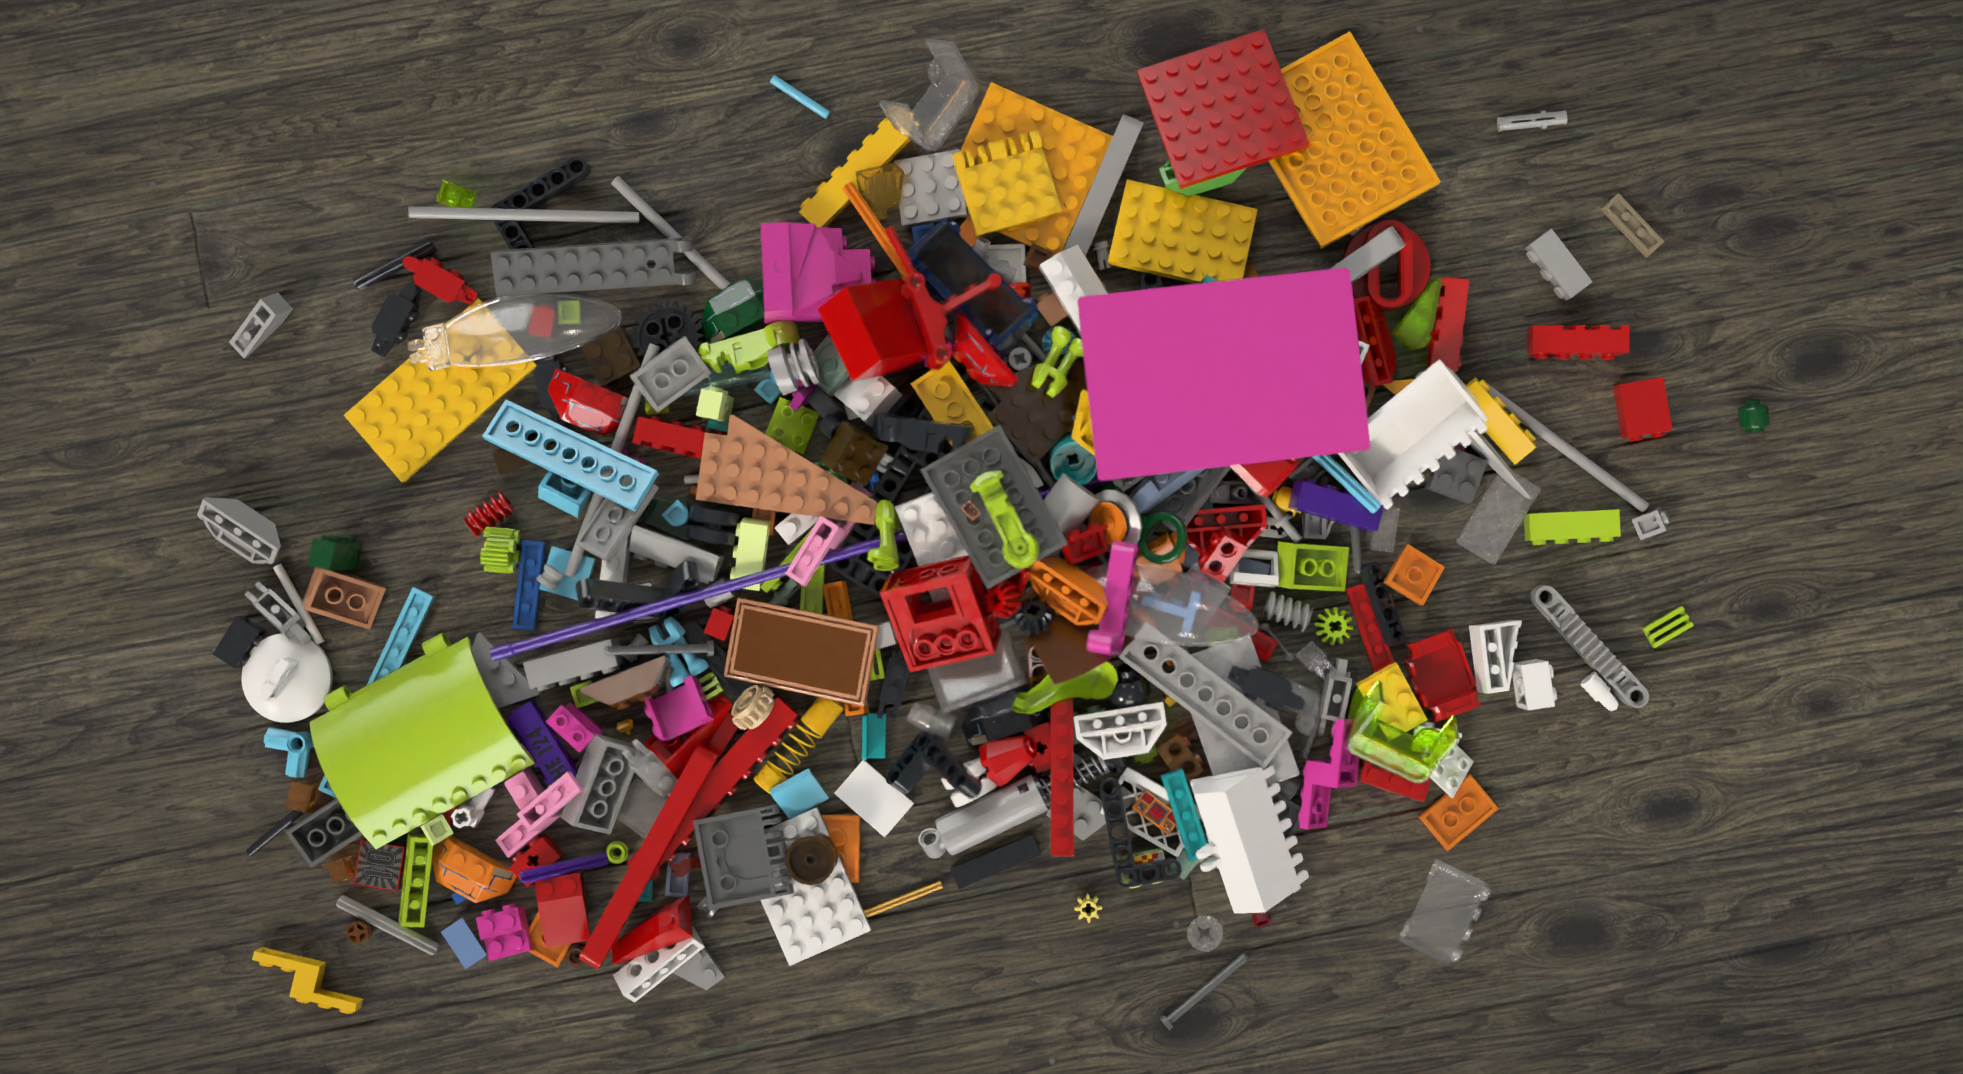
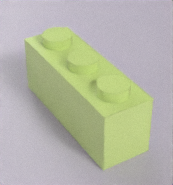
M744 517L741 523L737 524L736 536L739 537V541L733 550V558H736V565L731 568L730 579L765 570L771 521ZM763 582L743 589L760 591V586Z

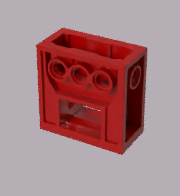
M969 555L889 574L880 594L910 672L995 654L1002 631L997 617H993L991 612H987L988 605L984 604L987 600L984 595L987 589ZM947 586L951 598L926 604L923 603L920 592Z

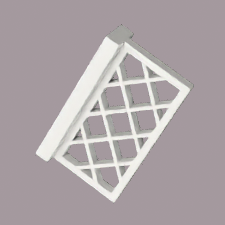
M1129 766L1121 772L1122 774L1118 779L1120 786L1125 780L1132 784L1134 791L1133 794L1122 796L1123 800L1135 797L1137 801L1138 795H1141L1146 790L1165 805L1170 806L1164 786ZM1116 785L1112 789L1111 793L1115 791ZM1135 787L1139 788L1142 791L1136 792ZM1195 805L1198 817L1201 819L1199 807ZM1102 807V809L1100 810V813L1104 815L1103 807ZM1137 811L1125 812L1129 830L1174 856H1179L1184 846L1177 824V831L1170 832L1168 835L1164 834V831L1161 830L1162 835L1151 837L1148 835L1146 826L1153 823H1145L1144 817L1140 814L1142 824L1132 826L1128 823L1127 815ZM1143 827L1145 833H1144L1143 831L1139 830L1138 828ZM1178 834L1180 843L1176 850L1167 845L1165 837ZM1163 838L1164 843L1158 841V839Z

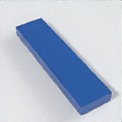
M522 540L512 626L514 629L536 631L541 591L539 589L541 583L536 578L543 573L546 542Z

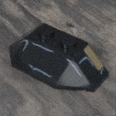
M1017 684L975 698L961 726L968 747L998 740L1050 721V708L1048 706L1032 714L1018 713L1011 710L1017 694L1030 691Z

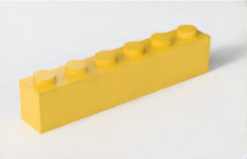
M893 115L890 119L886 117L878 125L879 130L874 135L869 134L863 140V146L858 151L855 149L847 157L848 162L843 167L838 166L832 172V178L827 183L823 182L816 189L817 194L812 199L807 198L800 205L801 210L799 213L809 224H815L817 227H827L851 202L843 187L847 183L853 182L858 191L861 192L913 139L912 133Z

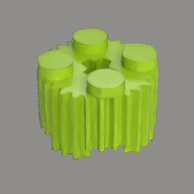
M486 527L483 537H487L484 542V548H481L480 563L485 564L484 571L514 573L516 564L520 562V551L516 550V544L520 542V530Z

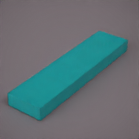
M1183 768L1162 774L1161 778L1188 861L1190 862L1199 859L1196 852L1207 845V841Z

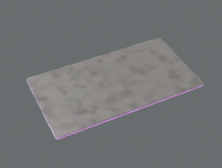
M1245 635L1191 654L1243 695L1244 691L1241 690V687L1227 678L1231 667L1234 665L1248 670L1253 666L1261 667L1250 635ZM1184 674L1180 678V682L1183 686L1189 687L1193 684L1194 679L1190 674ZM1202 688L1198 696L1201 700L1207 701L1211 698L1212 692L1208 688ZM1257 698L1256 701L1251 700L1281 723L1278 712L1264 705L1266 701ZM1220 702L1217 705L1218 713L1222 715L1227 714L1230 711V705L1226 702ZM1191 713L1213 776L1262 767ZM1239 716L1235 720V725L1241 729L1245 728L1248 725V719L1245 716ZM1257 730L1253 734L1256 742H1263L1267 737L1266 732L1263 730ZM1286 740L1267 765H1272L1275 773L1266 779L1267 785L1299 775L1289 742Z

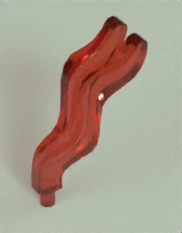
M684 858L679 863H669V867L674 869L671 873L677 877L685 876L692 868H702L700 858Z

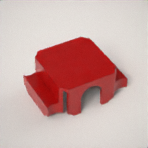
M1454 628L1406 645L1410 650V654L1404 660V666L1419 705L1431 709L1434 715V722L1447 719L1482 705L1477 698L1478 691L1472 689L1476 686L1461 642L1454 636Z

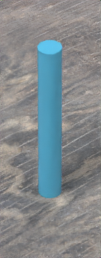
M774 75L771 78V84L824 119L828 118L829 110Z

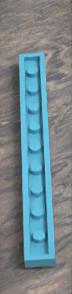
M412 587L367 685L403 666L435 596ZM324 775L318 790L337 798Z

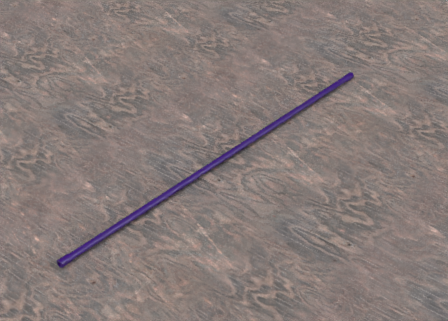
M1096 474L1087 484L1082 486L1087 489L1119 479L1101 481ZM1050 488L1038 491L1043 500L1050 492ZM904 530L895 532L896 544L908 541ZM881 537L829 551L819 566L878 548ZM791 563L514 643L490 648L492 660L497 661L520 652L787 576L785 573Z

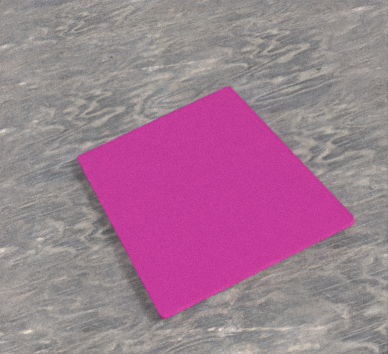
M1348 268L1078 298L1077 306L1099 480L1364 451L1370 448L1352 285Z

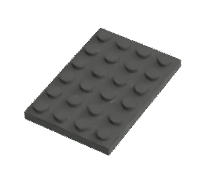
M1000 425L921 469L924 478L987 589L994 587L1025 568H1015L1004 558L1002 552L1004 541L979 491L973 493L970 485L978 476L988 471L1002 472L1004 478L1000 480V483L1024 531L1034 535L1039 543L1040 551L1036 562L1068 545ZM968 501L981 512L974 521L961 509Z

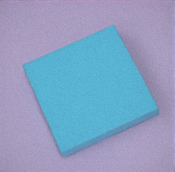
M552 546L547 564L564 574L572 552ZM583 555L575 577L565 575L557 583L558 588L556 591L543 584L540 585L539 589L578 600L575 585L579 580L591 577L596 559Z
M809 768L769 790L771 796L789 819L829 799L826 791Z

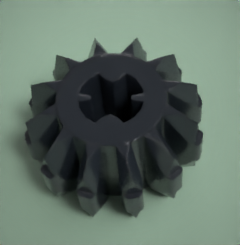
M1028 597L1027 603L1020 601L1022 604L1019 605L1018 612L1015 613V624L1019 626L1020 632L1027 630L1028 636L1032 632L1039 636L1040 630L1047 632L1048 626L1052 624V609L1048 607L1047 601L1040 603L1039 597L1035 601Z

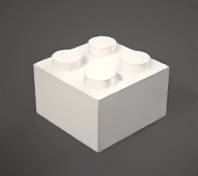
M1533 659L1514 662L1512 678L1518 708L1534 710L1555 707L1554 701L1557 700V693L1555 687H1552L1551 682L1554 673L1548 661Z

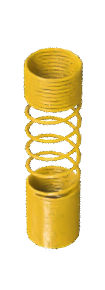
M818 697L804 716H802L801 720L820 736L814 735L796 724L810 739L813 746L789 733V736L802 747L806 755L795 751L782 742V745L793 754L799 764L774 752L790 768L792 773L786 772L770 761H767L758 774H756L757 776L754 777V781L771 794L770 789L787 780L781 772L793 775V769L787 762L796 766L801 765L796 754L804 757L808 756V752L802 744L812 748L815 747L814 741L808 734L816 738H822L845 709L841 703L836 700Z

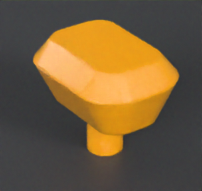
M626 719L619 722L616 729L621 733L626 732L627 735H630V730L633 728V720Z

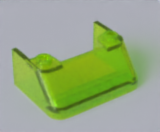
M1378 680L1358 706L1347 739L1348 750L1352 754L1411 782H1425L1460 740L1457 718L1452 716L1441 731L1426 727L1419 730L1415 736L1378 719L1381 715V707L1384 705L1382 682Z

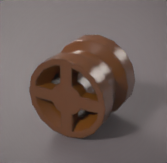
M362 919L354 921L346 929L347 939L354 944L364 942L373 933V926Z

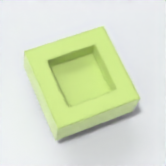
M443 814L420 826L432 846L453 834Z

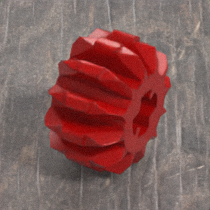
M1004 580L994 587L987 589L988 591L984 593L987 598L984 604L988 605L987 612H991L993 617L1008 618L1018 612L1017 606L1022 604L1019 601V597L1022 594L1017 593L1018 586L1013 585L1012 581Z

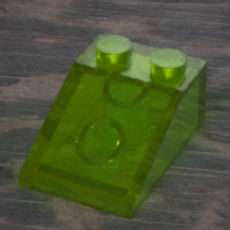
M1440 277L1428 283L1390 333V337L1409 351L1425 347L1432 338L1429 334L1434 327L1442 283Z

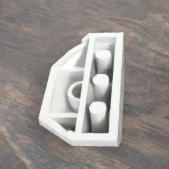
M1163 702L1074 716L1077 740L1103 760L1149 753L1167 726Z

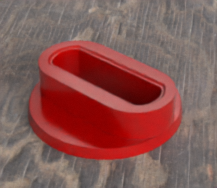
M1384 220L1363 228L1351 238L1342 256L1343 260L1378 236L1379 232H1383L1392 226L1395 228L1406 244L1396 253L1397 298L1389 300L1379 295V265L1351 284L1354 298L1370 296L1372 302L1381 311L1398 310L1414 302L1425 289L1430 275V257L1424 242L1415 232L1396 220Z

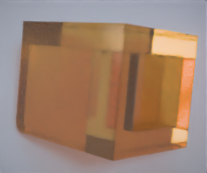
M296 781L291 782L285 807L305 813L312 811L320 785H308Z
M351 855L322 864L323 869L329 868L333 884L348 881L355 877V868Z

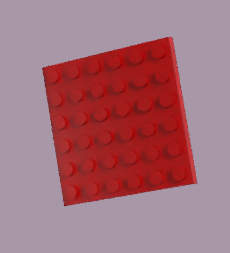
M1265 29L1137 70L1140 84L1180 189L1309 148L1310 146Z

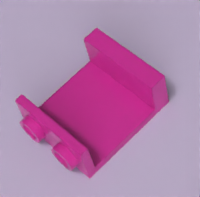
M693 676L683 679L685 685L656 699L650 698L645 701L646 706L644 709L647 716L652 719L654 724L652 730L656 738L669 742L715 719L699 679Z
M572 701L566 707L561 705L546 721L578 752L587 749L588 743L595 736L593 733L602 735L604 732L580 708H576L575 703Z

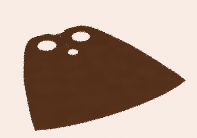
M1036 595L1032 599V601H1035L1038 598V595ZM1052 609L1051 616L1052 624L1048 626L1047 632L1040 630L1039 636L1035 632L1029 635L1054 685L1079 677L1115 656L1088 651L1087 644L1090 631H1099V624L1076 625L1063 615H1057L1054 609ZM1128 617L1122 650L1136 639L1134 636L1141 628Z

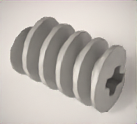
M1271 591L1266 600L1263 614L1267 612L1268 620L1273 615H1276L1277 623L1284 618L1285 626L1290 621H1293L1294 629L1298 624H1301V631L1304 632L1310 622L1313 608L1310 610V606L1307 603L1301 607V601L1298 600L1293 604V600L1290 597L1284 602V595L1280 594L1276 598L1275 592Z

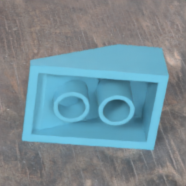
M568 451L565 454V459H572L576 452ZM587 460L583 467L591 468L594 465V460ZM548 471L539 485L538 498L578 518L592 496L593 491Z

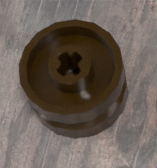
M815 831L803 833L795 839L787 851L785 861L787 870L792 878L801 884L810 886L820 884L828 879L835 869L838 861V851L833 840L824 833ZM808 856H814L815 862H812V858H808Z

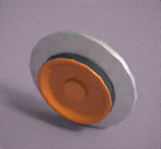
M1104 490L1096 494L1100 501L1087 517L1088 524L1098 522L1099 525H1108V529L1103 530L1109 551L1111 552L1114 541L1137 544L1142 531L1141 515L1135 503L1126 494L1118 490Z

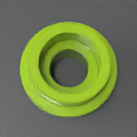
M614 841L608 845L606 853L609 861L618 864L627 859L629 850L624 842ZM615 848H619L621 850L620 856L615 855Z

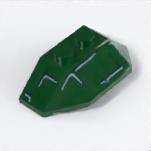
M746 277L707 299L701 322L703 329L700 332L705 335L704 339L708 344L733 338L764 321L763 283Z

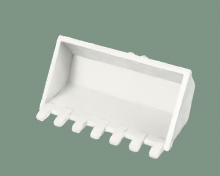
M1438 360L1367 419L1370 437V448L1368 450L1338 454L1368 492L1388 509L1393 505L1391 499L1393 495L1398 492L1403 497L1409 492L1406 486L1413 479L1416 484L1424 480L1422 474L1424 470L1429 467L1433 472L1440 467L1438 459L1444 454L1448 459L1452 458L1456 454L1453 447L1459 442L1463 446H1467L1472 441L1469 434L1475 429L1480 434L1487 430L1485 421L1488 420V417L1483 412L1476 397L1450 368L1445 366L1441 360Z
M1272 765L1265 767V769L1256 767L1190 780L1209 841L1207 845L1196 852L1197 858L1204 859L1213 854L1212 857L1200 865L1201 870L1206 872L1215 867L1219 868L1234 913L1266 912L1290 894L1301 889L1300 884L1309 878L1307 870L1296 873L1294 868L1303 861L1302 854L1296 853L1290 856L1289 849L1296 845L1298 841L1294 835L1286 839L1283 832L1290 828L1292 823L1290 818H1285L1281 821L1278 819L1277 814L1286 809V804L1282 800L1273 804L1271 797L1280 792L1281 789L1278 783L1270 786L1267 785L1266 779L1275 773Z

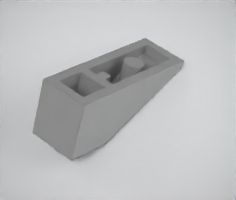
M279 293L261 298L229 343L243 358H247L285 321L293 308Z

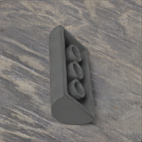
M337 798L285 831L311 868L363 835L349 818Z

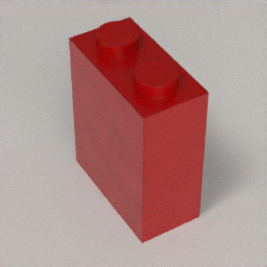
M1664 377L1613 386L1621 439L1629 438L1630 442L1644 440L1643 435L1651 434L1652 438L1666 436L1665 431L1672 430Z

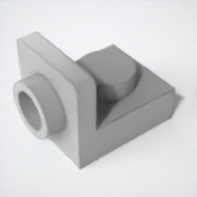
M1658 507L1651 512L1632 518V522L1640 540L1666 531L1669 527L1670 519L1667 512H1662L1661 507Z

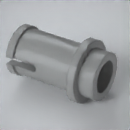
M1108 241L1095 243L1093 251H1096L1099 270H1104L1106 267L1112 268L1113 265L1107 264L1111 245H1108Z
M638 633L629 646L647 645L649 641ZM639 654L623 656L630 662H633L634 659L637 661Z

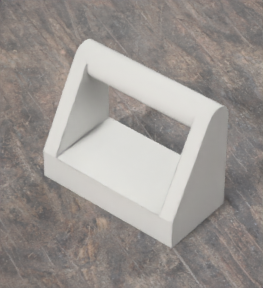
M1246 549L1241 556L1243 558L1271 560L1270 575L1239 573L1238 562L1230 572V584L1275 587L1279 583L1277 551Z

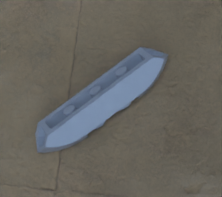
M1205 469L1149 475L1135 487L1129 498L1135 503L1140 514L1147 513Z

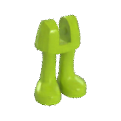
M1059 326L1054 327L1051 334L1053 343L1049 354L1043 364H1037L1032 379V385L1040 388L1047 375L1053 377L1054 379L1046 391V394L1051 397H1055L1067 385L1066 375L1070 367L1078 357H1083L1082 340L1075 338L1069 344L1057 369L1054 368L1058 357L1072 338V334L1068 330Z
M881 500L877 504L875 518L876 526L880 529L881 542L878 548L871 549L868 552V560L874 562L875 569L890 571L899 566L895 530H900V523L894 505L888 500Z

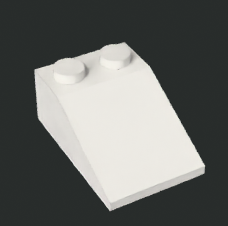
M848 376L834 394L871 428H873L874 414L887 413L902 396L882 376L853 382L850 376Z

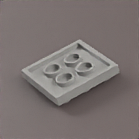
M959 149L894 161L901 225L903 227L968 216V209L952 161V153L960 152Z

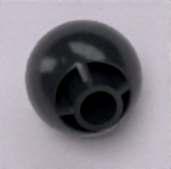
M1128 664L1118 666L1116 671L1118 681L1112 694L1106 697L1109 704L1115 710L1146 705L1150 697L1148 680Z

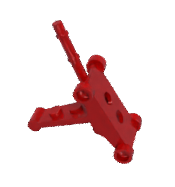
M893 226L885 229V232L890 239L889 242L892 243L901 260V264L908 273L906 282L900 291L903 299L910 301L929 352L926 361L927 366L933 371H938L942 369L952 354L951 349L946 345L944 328L947 323L945 315L988 290L995 291L1001 284V277L998 274H991L984 283L978 286L976 283L964 289V294L958 297L956 294L944 300L946 304L941 306V304L935 302L930 297L924 286L925 280L923 275L916 271L911 262L912 259L909 258Z

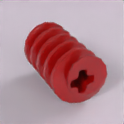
M498 491L499 499L490 496L491 504L483 500L484 508L482 509L475 505L476 513L469 509L467 510L468 517H464V520L476 537H479L481 531L484 532L488 525L495 527L496 521L502 523L504 517L510 518L512 516L511 512L515 514L512 504L502 492Z

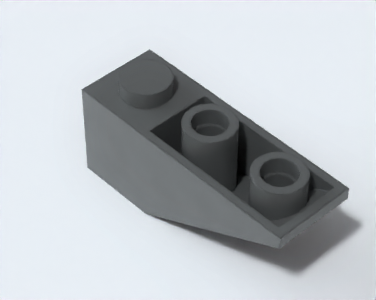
M1220 481L1204 502L1234 505L1263 504L1245 482Z

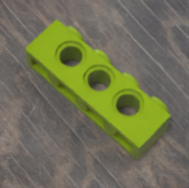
M408 832L399 912L401 927H424L433 851V846L430 844L425 833Z

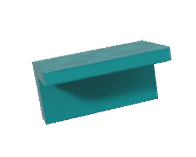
M877 713L863 714L862 760L867 758H886V713H884L882 719L877 718Z

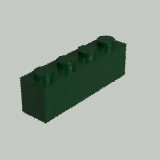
M322 535L321 538H313L307 565L326 570H355L358 568L363 543L356 542L357 538L346 535Z

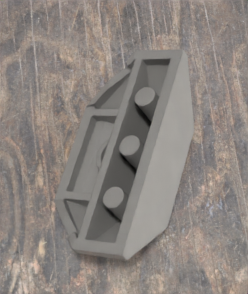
M205 497L202 500L197 515L204 521L215 539L252 563L273 564L281 547L275 523L238 499Z

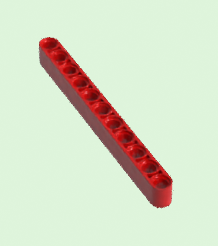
M700 744L696 747L579 957L583 962L598 970L604 963L719 756L715 752Z

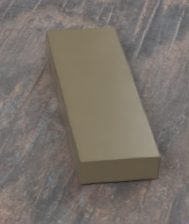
M1619 193L1600 209L1646 258L1664 242Z

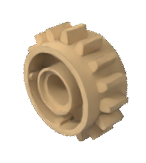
M761 684L759 686L752 685L747 688L733 705L731 714L734 716L732 718L733 723L741 730L758 727L773 709L775 703L772 698L774 696L773 691Z

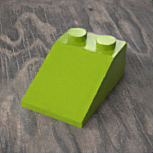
M1278 541L1279 583L1277 587L1345 592L1349 547Z

